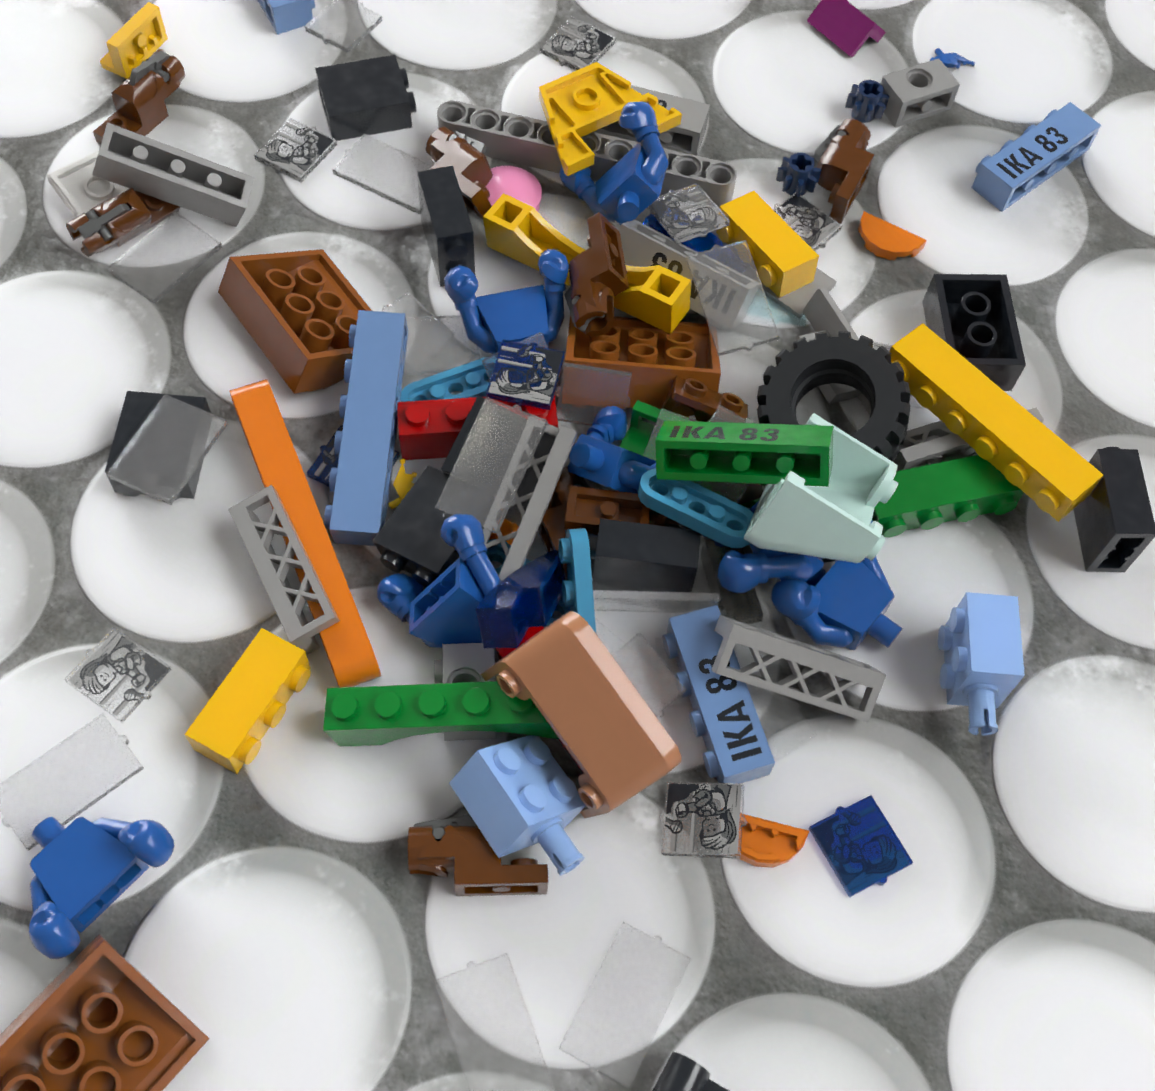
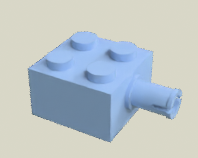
M966 592L958 606L952 608L947 623L941 625L939 629L938 647L939 650H944L945 663L940 671V685L942 689H946L947 704L968 706L969 732L973 735H978V728H981V736L995 734L998 731L995 708L997 709L1025 676L1019 604L1017 596Z
M529 735L477 750L449 782L498 858L540 843L557 868L560 876L570 872L584 860L585 857L578 851L564 828L586 805L581 800L574 783L566 776L552 756L548 746L542 742L539 736Z

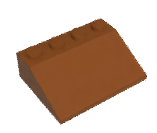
M323 249L229 257L218 293L294 394L326 389L344 379L346 359H352L353 348L349 347L350 325H357L358 310L372 311Z
M570 315L562 402H569L579 407H587L593 404L617 406L626 410L633 408L636 401L639 400L661 409L676 376L685 380L688 378L699 380L708 389L716 392L719 391L721 368L717 330L710 324L680 322L674 331L669 334L638 318L614 316V325L608 332L600 336L590 337L574 326Z
M98 934L0 1034V1091H163L210 1038Z

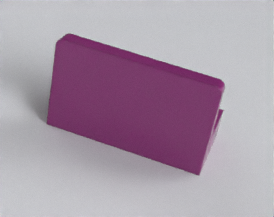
M821 0L807 19L809 24L850 57L855 56L869 36L878 43L886 33V31L847 0Z

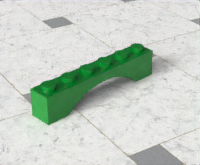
M497 681L327 688L323 731L340 747L384 745L394 740L411 736L457 731L508 732L559 739L531 698L527 700H521L517 696L511 698L501 689Z

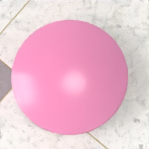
M515 166L491 168L493 177L485 187L490 193L488 200L492 206L504 193L539 211L542 188L533 174Z

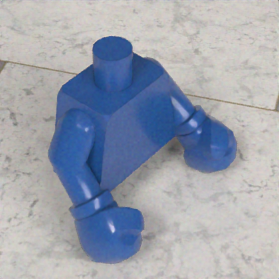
M628 102L623 107L619 124L621 127L631 130L639 143L599 180L594 183L590 177L591 170L589 167L567 176L561 166L559 174L563 185L577 194L581 200H584L594 214L600 212L609 222L617 221L620 225L635 220L640 213L660 196L665 173L668 168V159L658 138L660 132L655 111L647 102Z
M547 249L541 253L538 266L540 275L544 278V286L537 285L479 297L475 295L478 289V280L470 268L461 265L451 268L444 277L445 290L453 301L456 311H460L468 339L485 353H491L493 357L533 365V362L530 361V355L522 358L516 352L501 349L502 346L521 349L527 345L524 349L532 346L531 352L544 354L543 352L536 351V347L548 349L549 342L557 338L564 320L563 291L566 290L565 282L569 272V263L566 255L556 249ZM538 364L534 365L535 369L538 368ZM517 366L518 371H523L525 374L531 369Z
M606 406L597 412L592 426L587 430V435L582 433L577 442L572 446L569 455L568 472L620 492L638 494L642 475L648 470L656 469V461L612 444L614 441L623 440L627 432L628 420L626 412L622 408Z
M759 501L749 509L753 512V514L757 508ZM708 538L710 540V544L713 546H725L711 538ZM751 543L749 545L753 553L743 555L735 550H730L723 556L718 568V580L721 586L736 593L750 591L758 584L767 583L768 578H779L780 580L788 578L799 579L815 587L826 574V570L823 568L824 561L820 557L761 549Z
M454 514L444 520L441 528V537L449 546L456 549L460 557L424 591L423 586L413 577L404 573L389 575L380 581L377 587V598L381 605L397 616L401 622L407 621L409 624V634L421 638L429 647L442 648V644L486 643L488 640L498 644L516 632L515 625L507 621V593L486 554L488 549L484 544L485 540L481 523L473 515Z
M865 557L860 563L837 560L815 587L808 585L802 580L788 578L776 582L771 591V600L776 610L788 617L795 625L801 626L811 640L818 645L846 647L849 650H856L869 634L889 648L903 629L884 615L895 596L876 557L873 560Z
M81 816L76 818L67 828H64L54 817H48L41 821L32 831V838L43 850L29 864L35 873L30 883L33 915L29 925V937L33 946L50 959H60L74 952L80 943L78 931L82 933L150 868L149 866L157 868L169 860L174 850V840L168 830L154 820L127 822L99 818L94 822H90Z

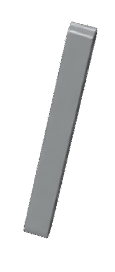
M447 101L438 107V128L445 126L449 130L458 131L467 137L483 142L487 148L486 157L560 173L562 164L547 121L459 101ZM595 132L581 137L595 154L594 164L589 166L592 180L595 182L599 180L639 142ZM663 148L668 159V168L659 197L668 199L676 197L681 199L679 197L687 198L700 194L701 197L689 200V203L700 205L707 202L709 205L704 207L719 209V206L732 201L737 172L731 164Z

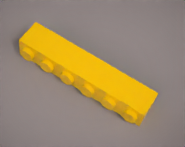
M924 323L891 346L889 351L892 353L891 363L899 362L905 372L904 381L909 383L910 394L917 399L918 403L922 407L929 409L945 423L951 432L960 436L975 449L981 458L990 462L1005 475L1011 484L1020 488L1035 501L1042 511L1050 514L1056 521L1062 520L1084 501L1103 477L1099 470Z

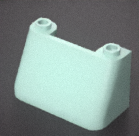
M813 413L805 425L833 426V465L829 487L804 486L806 480L792 471L787 474L785 480L782 478L778 484H766L744 539L761 549L860 563L865 557L873 560L886 540L881 535L883 525L876 521L871 523L874 508L879 501L884 504L887 503L895 492L898 482L893 479L898 465Z

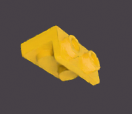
M147 2L124 26L112 35L106 42L109 52L100 60L102 68L128 79L131 71L141 65L143 61H146L168 39L159 6Z

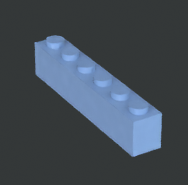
M358 310L357 325H350L349 347L353 348L352 359H346L344 366V381L349 383L347 395H341L339 404L340 418H344L343 430L336 431L334 441L335 454L339 455L338 468H331L329 488L330 491L334 492L333 505H326L324 515L325 528L330 530L334 543L375 546L372 540L386 523L398 425L397 402L401 400L409 333L405 313Z

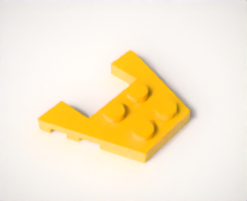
M598 62L539 87V100L564 173L567 176L594 164L595 154L581 137L617 122L623 107L628 102L649 103L655 111L660 134L681 124L682 113L674 107L667 110L658 104L657 97L650 93L642 95L631 88L630 81Z

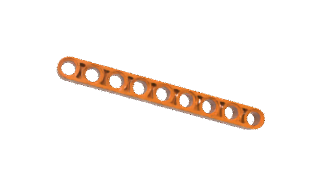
M265 379L230 390L236 413L264 488L272 485L276 489L340 620L319 632L339 688L354 687L381 677V671L268 380ZM283 536V539L287 547L289 539L288 537ZM295 554L294 557H293V559L298 560V558H297V556H296V554ZM295 568L299 582L302 584L305 572L303 569ZM311 587L309 593L315 594ZM306 600L314 620L324 614L320 603Z

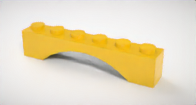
M504 193L483 216L487 247L539 271V257L547 249L560 251L566 255L568 263L575 256L586 251L557 231L534 207ZM626 265L629 289L614 296V307L671 334L690 309L691 280L660 265L649 267ZM568 272L565 284L571 286Z

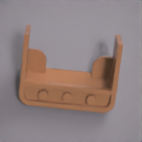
M570 611L481 674L485 681L497 675L496 678L499 686L511 698L515 696L521 700L531 698L584 773L578 778L580 784L578 794L586 805L580 811L584 819L609 813L668 774L681 763V754L675 742L589 623L576 612Z

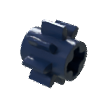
M864 80L859 86L856 84L852 85L845 108L852 109L851 117L855 120L869 123L875 117L878 119L882 118L890 96L883 94V86L879 82Z
M795 153L790 158L783 157L781 167H778L776 181L783 182L782 191L791 196L796 194L797 197L806 194L807 191L813 193L821 174L820 168H814L815 159L806 153Z

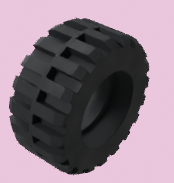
M827 331L815 333V340L807 342L806 338L802 337L794 341L793 351L789 352L787 349H783L775 356L776 367L772 365L767 367L763 374L764 385L758 388L757 414L759 424L800 425L796 418V407L804 395L812 389L825 384L838 383L848 385L860 391L871 405V415L868 422L850 436L890 461L895 459L898 455L899 445L904 444L907 435L911 407L909 383L904 381L905 372L899 362L891 363L892 353L884 346H880L875 350L873 348V339L862 335L859 340L851 339V332L839 331L838 337H828Z

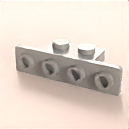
M817 289L803 309L804 315L815 332L800 335L796 340L805 337L807 342L816 339L815 333L827 331L828 337H838L839 331L851 332V339L859 340L827 289ZM838 383L818 386L829 404L858 397L868 414L871 415L870 402L857 389Z

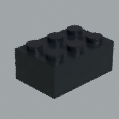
M934 274L922 301L926 326L1003 391H1012L1026 366L1007 275Z

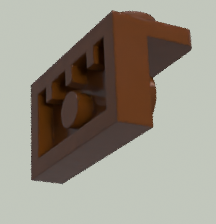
M676 376L661 410L689 421L747 423L748 404L744 403L741 398L731 393L721 394L708 389L704 383L693 378L685 380Z

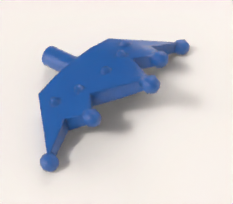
M940 48L935 50L937 56L930 58V61L939 58L946 67H956L957 69L960 68V64L975 65L974 61H970L957 53L944 54Z

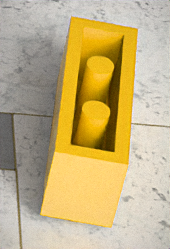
M751 191L719 206L718 218H721L727 225L716 229L719 239L727 243L729 247L732 246L737 251L741 262L749 265L759 276L762 284L769 287L778 298L814 281L819 255L755 191Z
M261 628L184 734L193 750L235 774H238L244 764H250L261 748V739L270 727H276L282 720L286 711V703L294 692H300L307 684L311 674V667L306 652Z

